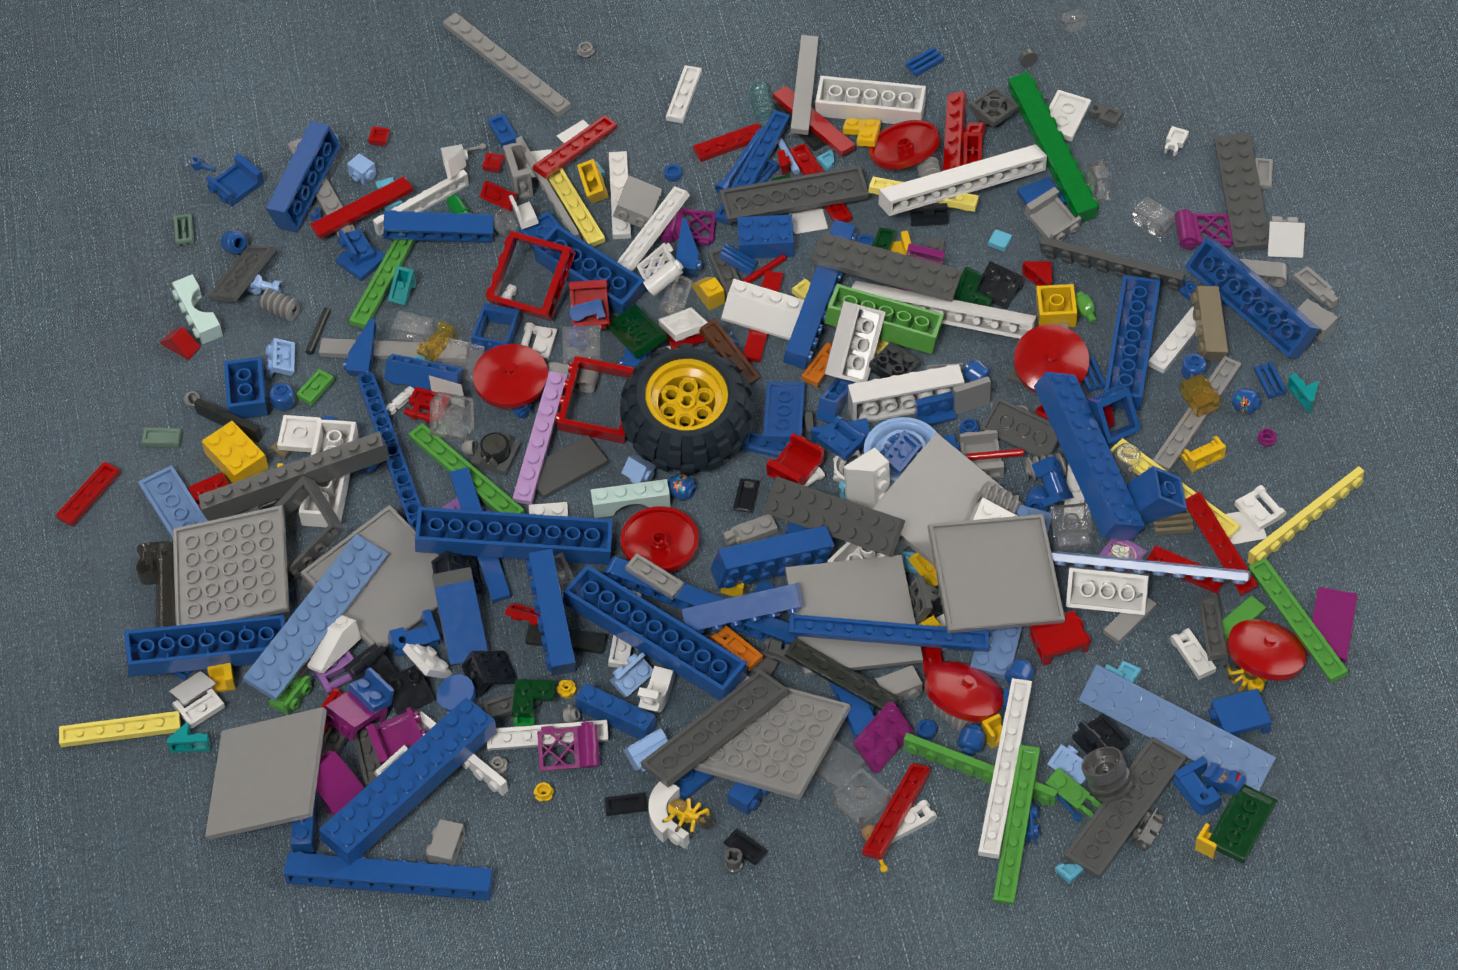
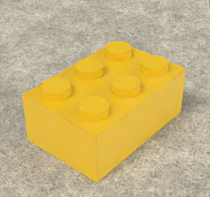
M233 421L202 440L205 455L232 483L260 474L269 468L265 454Z

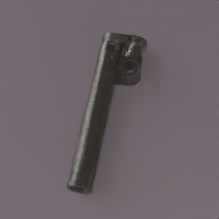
M169 541L142 543L137 546V553L140 556L136 565V571L142 584H156V628L175 626L173 543Z

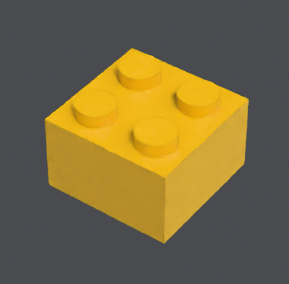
M1074 284L1036 286L1035 300L1038 325L1068 323V327H1076L1077 307Z

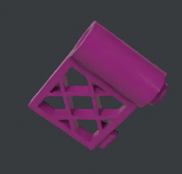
M680 208L659 235V238L665 243H671L676 239L679 240L683 215H689L693 218L688 222L694 242H698L699 245L709 246V244H713L716 212ZM704 217L711 218V221L705 224L701 219ZM695 222L701 226L697 230L691 226ZM706 230L710 237L701 236L699 233Z
M1186 209L1175 213L1174 219L1181 248L1190 250L1196 245H1201L1204 239H1201L1203 232L1210 236V238L1219 241L1224 247L1233 245L1228 214L1192 213ZM1198 220H1204L1207 224L1203 226L1198 223ZM1224 220L1225 224L1220 226L1215 221ZM1211 225L1218 231L1213 233L1207 228ZM1222 232L1228 239H1222L1218 235Z
M582 722L579 727L554 729V726L541 727V731H537L540 772L600 766L597 725H593V722ZM573 732L574 740L569 746L560 740L566 733ZM543 735H552L556 739L549 748L543 744ZM558 742L567 748L560 757L551 751ZM569 751L575 755V764H566L562 761ZM551 753L557 761L552 766L545 767L544 759Z

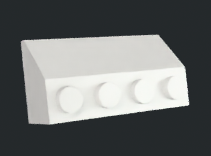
M733 279L721 320L790 340L804 300Z
M846 301L843 302L825 374L854 382L868 381L871 370L869 362L874 358L886 312Z
M876 448L871 449L844 466L846 500L873 509L889 490V461Z
M1071 565L1069 568L1066 607L1145 615L1150 573L1139 574L1131 571L1120 572L1113 571L1112 569L1101 570ZM1141 593H1143V596H1142V597L1136 598L1138 595H1140Z

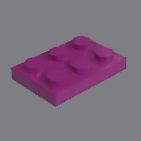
M889 701L852 744L872 773H878L904 744L906 733L912 734L914 731L895 703Z

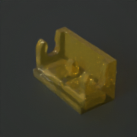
M439 321L437 323L439 326L433 335L424 344L419 343L417 345L419 347L417 354L425 356L426 359L434 362L456 338L453 325Z

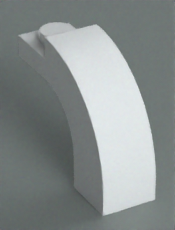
M654 666L647 689L639 687L637 694L640 698L639 708L658 713L664 709L676 677L673 670Z
M659 781L649 798L651 827L655 835L663 843L669 838L673 844L680 845L685 849L690 843L689 833L672 820L665 822L663 820L669 817L667 812L669 803L680 799V789L674 784L666 787Z

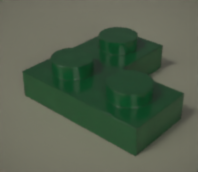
M965 267L953 300L991 307L994 298L978 291L983 273L970 267Z
M515 679L512 717L532 718L534 701H554L555 680Z

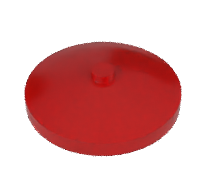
M903 121L882 130L878 134L875 147L869 146V154L872 162L880 168L890 170L903 169L914 166L931 156L939 145L940 137L936 127L927 121Z
M1054 324L1040 325L1026 332L1019 340L1014 352V369L1022 384L1034 393H1036L1034 385L1045 372L1073 374L1078 379L1079 384H1081L1089 368V353L1083 340L1072 330Z
M504 344L488 350L477 360L473 369V384L480 398L490 405L507 409L519 408L535 401L543 393L548 377V369L543 357L534 349L520 344Z
M656 506L643 509L628 519L621 532V548L628 561L637 553L668 573L687 565L693 559L698 549L699 537L695 523L688 515L671 507Z
M1258 619L1241 621L1232 627L1227 638V650L1234 662L1248 673L1259 678L1274 681L1294 678L1301 672L1306 661V651L1299 639L1286 628L1273 622Z
M954 661L941 662L934 665L925 678V690L932 702L941 710L956 718L971 722H982L997 715L1002 707L1003 694L998 684L985 672L968 664Z

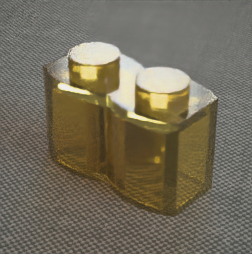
M1201 374L1181 381L1179 387L1181 395L1189 403L1190 408L1197 417L1217 410L1220 402L1218 393L1210 388L1209 380Z

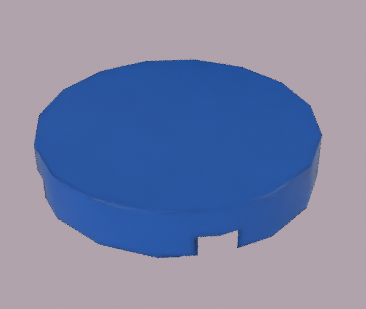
M462 674L447 677L437 690L438 703L448 712L456 707L464 698L467 697L474 701L476 697L474 683L470 678Z

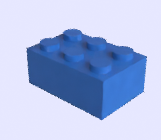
M792 214L737 217L740 252L752 259L775 258L782 254L785 257H794Z
M261 357L224 361L228 412L240 418L268 415L265 373Z

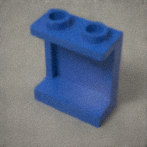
M240 153L234 156L235 164L215 179L210 175L206 177L209 191L217 194L223 203H228L231 207L264 184L262 171Z
M1258 689L1211 701V707L1208 710L1211 721H1214L1217 727L1235 736L1258 729L1261 730L1262 734L1270 732L1272 721Z

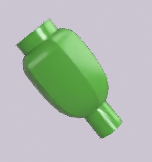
M1082 291L1076 293L1077 311L1082 317L1088 318L1091 324L1097 321L1094 315L1095 307L1089 295L1084 294Z

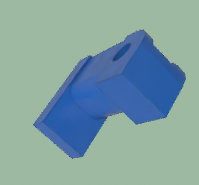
M1047 457L1032 464L1036 477H1041L1049 496L1041 500L1044 507L1061 504L1060 501L1074 498L1062 473L1061 465L1055 457Z
M430 609L422 611V627L408 631L401 627L389 631L388 641L394 654L398 656L407 655L402 650L406 644H419L432 648L439 646L440 636Z
M1203 757L1175 771L1174 776L1176 779L1172 781L1192 809L1200 815L1209 814L1220 808L1221 797L1213 786L1207 788L1199 778L1207 768V761Z

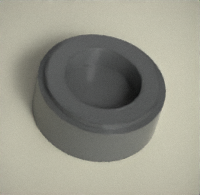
M1031 49L1023 51L1019 56V62L1024 67L1033 65L1037 60V55Z

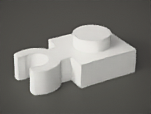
M1172 126L1166 138L1164 153L1167 154L1168 150L1172 149L1174 150L1173 156H1176L1178 154V147L1183 148L1189 131Z

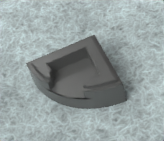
M804 411L806 430L811 431V428L814 427L812 411Z

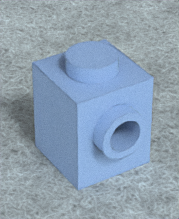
M360 153L347 163L349 176L354 181L360 182L363 185H366L377 175L375 163Z
M639 455L629 456L622 474L630 478V481L634 484L649 482L654 476L653 471L656 466L647 460L645 461Z

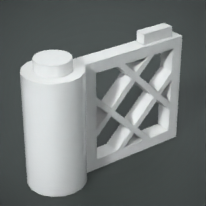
M663 243L637 265L642 278L645 279L643 284L653 296H656L683 273L682 269L684 267L677 259H674L671 254L673 248L669 243Z

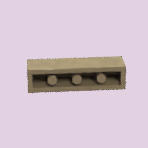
M1197 286L1190 296L1191 304L1194 307L1193 320L1196 321L1197 351L1206 361H1222L1228 353L1219 286Z

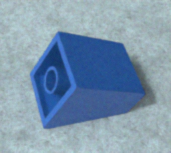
M1152 466L1126 484L1144 525L1187 510L1181 477L1163 469Z

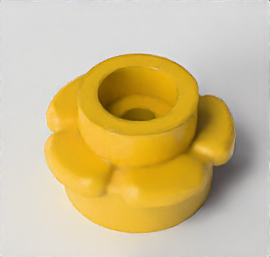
M562 680L559 682V686H557V692L563 698H570L576 692L575 683L572 680Z
M545 782L539 783L534 789L535 798L540 802L549 801L552 798V794H554L553 788Z

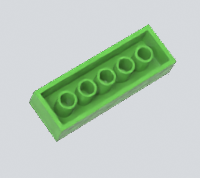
M840 284L836 285L827 308L825 324L837 327L844 301L881 310L886 313L879 336L880 340L932 354L940 333L944 314Z

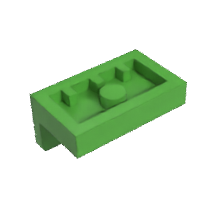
M296 675L278 700L270 699L269 705L286 715H290L293 710L295 711L299 707L300 701L304 696L310 693L312 688L310 677L305 675L302 678Z

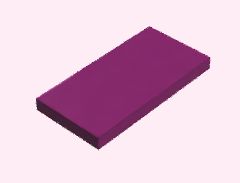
M1318 587L1312 622L1341 662L1346 663L1357 594Z

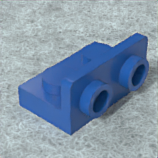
M359 228L347 234L342 229L338 230L340 236L338 242L341 248L345 247L348 259L353 260L355 265L376 257L374 250Z
M952 391L916 399V418L930 426L955 420L956 414L953 409L954 397Z
M905 430L900 434L896 433L889 440L890 446L888 448L885 446L880 451L889 461V468L896 474L903 470L922 446Z
M371 667L366 669L365 677L349 683L348 690L372 713L392 705L393 688Z

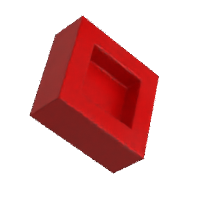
M968 123L965 132H982L983 137L986 126L984 123Z
M372 126L368 143L386 146L390 136V129Z
M784 150L777 151L782 175L789 174L788 167L791 166L790 157L785 155Z
M487 152L482 164L483 170L500 173L505 160L504 155Z

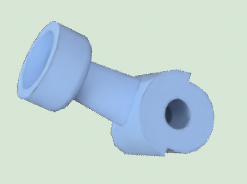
M257 274L246 290L254 293V295H258L262 290L271 288L272 292L278 291L279 295L282 291V281L266 282Z

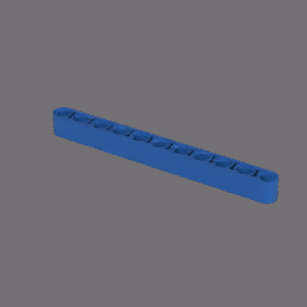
M364 371L358 376L360 392L375 433L380 431L387 445L390 459L385 462L406 521L416 531L418 507H421L375 376L370 371Z
M612 557L603 575L621 586L679 609L725 599L684 583L683 589L672 600L627 572L625 566L629 561L619 557ZM762 615V620L754 622L744 619L742 620L743 624L731 626L730 623L723 624V626L726 625L733 630L762 641L770 637L783 641V649H785L786 643L791 644L797 638V636H789V623L774 617L769 618L768 615Z

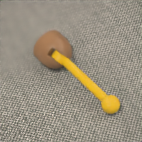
M869 825L861 830L865 841L869 839L876 825ZM883 859L879 860L880 871L882 873L887 872V865H884Z

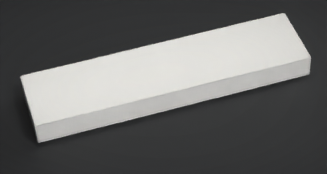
M684 66L666 114V121L683 124L699 82L702 68Z

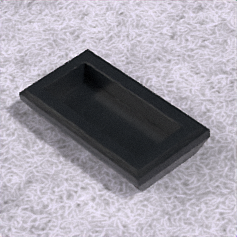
M740 478L733 506L734 511L752 513L759 485L758 480Z
M645 792L604 797L606 816L647 811Z
M737 828L723 842L729 848H738L742 852V857L754 866L768 852V850Z

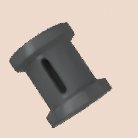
M738 848L727 849L724 855L725 869L731 874L739 873L743 868L742 852Z

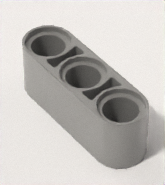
M1240 259L1271 287H1283L1286 285L1288 272L1286 264Z
M555 362L547 364L548 374L549 371L564 373L568 375L569 379L568 364ZM579 368L573 391L593 392L599 373Z

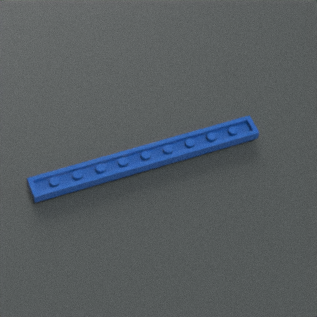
M790 614L789 636L988 652L989 649L988 630L947 633V628L940 626Z

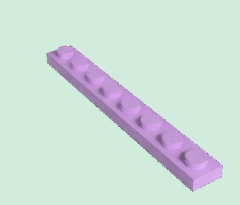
M549 371L514 491L513 500L516 503L532 505L555 426L556 414L559 412L560 398L565 391L564 383L565 379H568L567 374Z

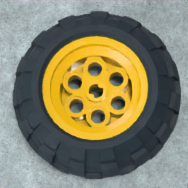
M679 344V348L669 349L664 347L655 351L651 359H643L632 371L633 375L627 379L622 389L620 417L626 438L633 444L635 451L645 461L647 459L649 461L652 460L656 468L666 472L673 469L681 471L684 475H692L695 473V470L705 469L708 472L718 468L723 459L728 458L730 460L738 452L743 440L745 441L752 427L754 404L748 380L741 375L740 369L730 358L720 357L717 350L707 346L699 349L693 348V344ZM671 413L673 416L669 417L666 414ZM700 416H705L706 418H705V419H700V418H698V417H700ZM687 423V424H689V425H688V426H682L681 424Z

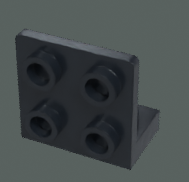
M445 551L431 561L433 574L471 567L476 593L482 591L475 557Z
M471 651L462 664L465 676L470 678L476 687V697H482L490 684H515V679H517L505 651Z

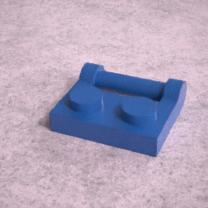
M838 415L817 436V441L846 461L864 445L867 435L858 432ZM840 427L845 432L854 437L856 440L854 442L851 441L845 435L840 433L837 429Z

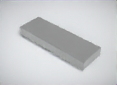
M637 553L625 566L627 572L672 600L684 587V582Z
M1143 593L1138 595L1136 598L1142 597ZM1147 597L1145 615L1120 613L1104 629L1103 634L1117 644H1120L1156 608L1157 603Z

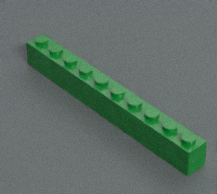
M1029 72L1008 78V89L1014 101L1019 105V111L1037 146L1047 155L1046 164L1071 213L1075 218L1080 216L1082 218L1081 222L1096 218L1099 203L1097 199H1093L1091 187L1086 185L1085 176L1082 171H1079L1076 158H1072L1071 149L1068 144H1065L1062 131H1058L1056 119L1051 117L1048 104L1044 103L1042 92L1037 90L1035 79L1031 78Z

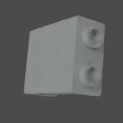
M521 143L504 145L506 170L513 192L518 194L516 200L533 197L529 168L518 170L524 168Z
M628 176L613 217L643 228L653 215L662 189Z
M1053 187L1026 204L1024 214L1044 237L1062 241L1067 234L1075 233L1080 228L1082 218L1080 216L1076 218L1058 198L1059 191Z
M985 430L982 432L960 434V452L966 456V453L999 451L998 431ZM1001 458L972 460L976 466L992 479L1004 478V463Z

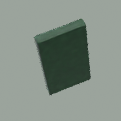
M636 304L610 320V325H606L607 329L636 359L667 339L665 333Z
M1244 784L1239 793L1233 795L1209 838L1210 841L1217 844L1216 851L1244 864L1272 813L1277 800Z

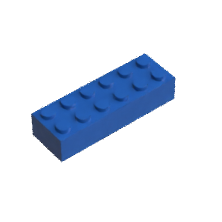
M310 122L304 131L301 141L297 145L294 155L290 158L279 184L275 187L272 198L267 203L266 209L279 229L292 232L298 231L341 146L330 125Z
M556 224L544 237L543 240L571 247L576 253L566 281L578 282L606 279L608 307L618 314L629 309L644 293L645 285L643 282L645 279ZM536 246L534 249L535 261L555 273L561 253Z
M821 526L718 549L710 570L718 589L724 587L732 588L742 583L750 584L760 579L768 580L773 576H785V567L826 563L833 550L834 543L827 526Z
M552 549L529 553V559L526 560L528 577L532 576L530 579L531 593L536 595L533 598L535 613L540 614L537 617L539 633H544V635H541L543 652L547 651L548 653L545 655L547 671L551 670L552 676L575 672V659Z

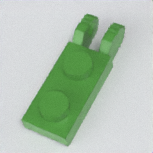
M1057 768L1045 783L1046 786L1057 789L1058 795L1076 810H1080L1090 819L1094 814L1090 809L1082 805L1085 800L1089 801L1095 808L1101 806L1098 800L1060 768Z

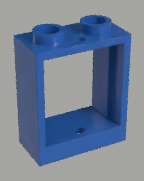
M484 303L471 336L473 349L488 351L496 346L513 344L521 323L520 310ZM488 321L511 325L505 342L482 337Z
M1118 385L1087 399L1107 444H1115L1119 442V439L1133 436L1136 431L1141 430L1128 387ZM1122 399L1129 425L1110 433L1103 407Z

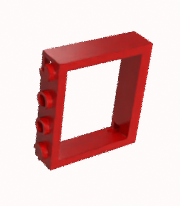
M510 231L509 236L505 239L503 253L499 255L497 270H494L492 274L491 286L487 288L486 299L493 305L517 309L521 313L551 321L576 253L571 247ZM517 241L561 253L542 309L498 296Z
M575 356L574 361L570 362L568 368L570 377L565 379V395H561L559 406H562L561 412L556 414L555 422L558 423V430L625 444L626 436L621 421L619 429H613L566 419L579 368L630 378L633 375L632 371L634 368Z

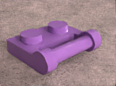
M349 650L323 674L314 671L326 694L352 680L349 674H346L331 682L327 681L344 672L345 669L343 667L353 660Z

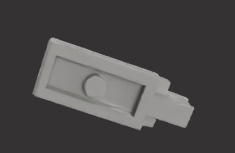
M1307 266L1293 275V280L1317 301L1325 303L1331 309L1338 305V298L1335 296L1333 287Z
M767 514L732 527L731 530L723 533L726 545L735 542L737 544L749 543L777 533L778 527L772 515Z

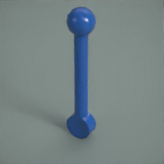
M1058 795V799L1073 815V820L1079 822L1082 816L1079 813H1076L1070 807V805Z

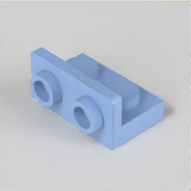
M273 338L265 351V355H268L265 363L267 377L271 378L274 372L292 376L295 363V342Z
M643 652L639 655L634 653L626 660L628 664L624 668L621 665L612 672L614 676L610 679V682L624 698L628 697L652 675L653 669L643 658L645 656Z
M1061 744L1047 764L1055 770L1060 768L1079 785L1083 786L1087 780L1081 769L1083 759L1077 756L1079 751L1070 745L1066 748Z

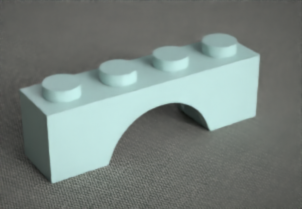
M193 274L172 282L174 290H172L175 301L179 300L180 303L178 305L181 312L186 313L185 318L188 325L193 326L192 331L195 338H199L201 343L205 344L222 337V330L214 313L201 312L195 308L196 304L202 299V295Z
M667 479L591 489L594 518L614 516L618 509L630 504H642L649 508L656 506L671 507Z

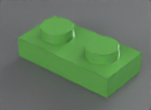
M318 369L296 393L297 399L312 406L332 385L334 377Z

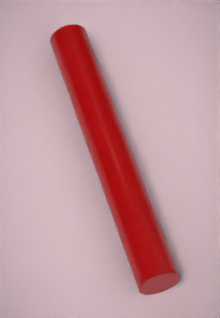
M785 255L778 256L741 281L747 283L755 281L764 275L765 271H770L786 261Z
M1024 449L966 453V457L970 461L1024 456Z

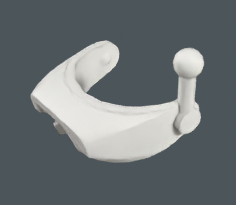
M857 450L851 457L855 455L860 457L863 454H860V451ZM836 456L833 458V480L845 482L843 468L846 461Z

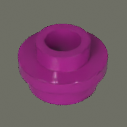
M1264 428L1258 433L1257 440L1263 446H1272L1276 443L1277 436L1274 430Z

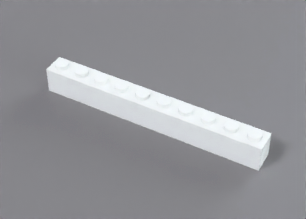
M1035 144L879 189L878 204L889 216L1045 171L1047 155Z
M855 281L851 287L944 314L942 324L1021 339L1026 332L1035 328L1036 316L957 300L951 302L921 293Z

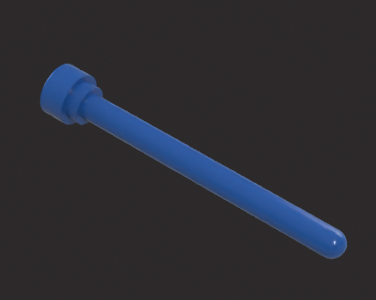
M762 128L757 130L725 179L718 181L715 190L719 194L720 190L731 188V181L748 158L763 131Z

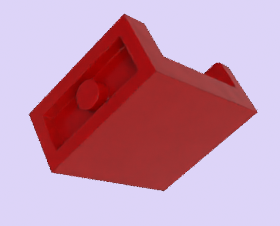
M606 279L569 282L571 308L581 303L601 299L605 318L599 320L597 315L584 318L581 322L572 321V327L576 328L577 331L588 330V327L595 326V329H606V325H610Z
M792 433L789 444L775 461L770 459L766 463L767 475L773 479L777 476L805 485L824 461V450L818 444H813L804 437Z
M1075 610L1064 613V623L1030 626L1029 635L1043 666L1051 664V657L1081 648L1084 653L1088 652L1091 640L1089 634L1084 632L1082 619L1077 617Z

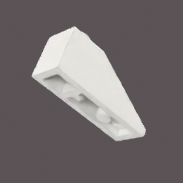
M462 144L441 148L446 175L448 179H451L466 166L465 160H468L467 149L463 150Z
M341 615L328 627L327 634L307 665L309 669L323 674L361 639L356 620Z

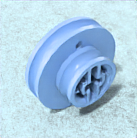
M909 417L892 418L878 424L868 434L864 443V454L873 448H876L879 452L885 446L888 448L891 444L889 440L896 433L900 434L904 430L922 445L899 474H896L889 468L890 487L935 435L936 431L927 423Z

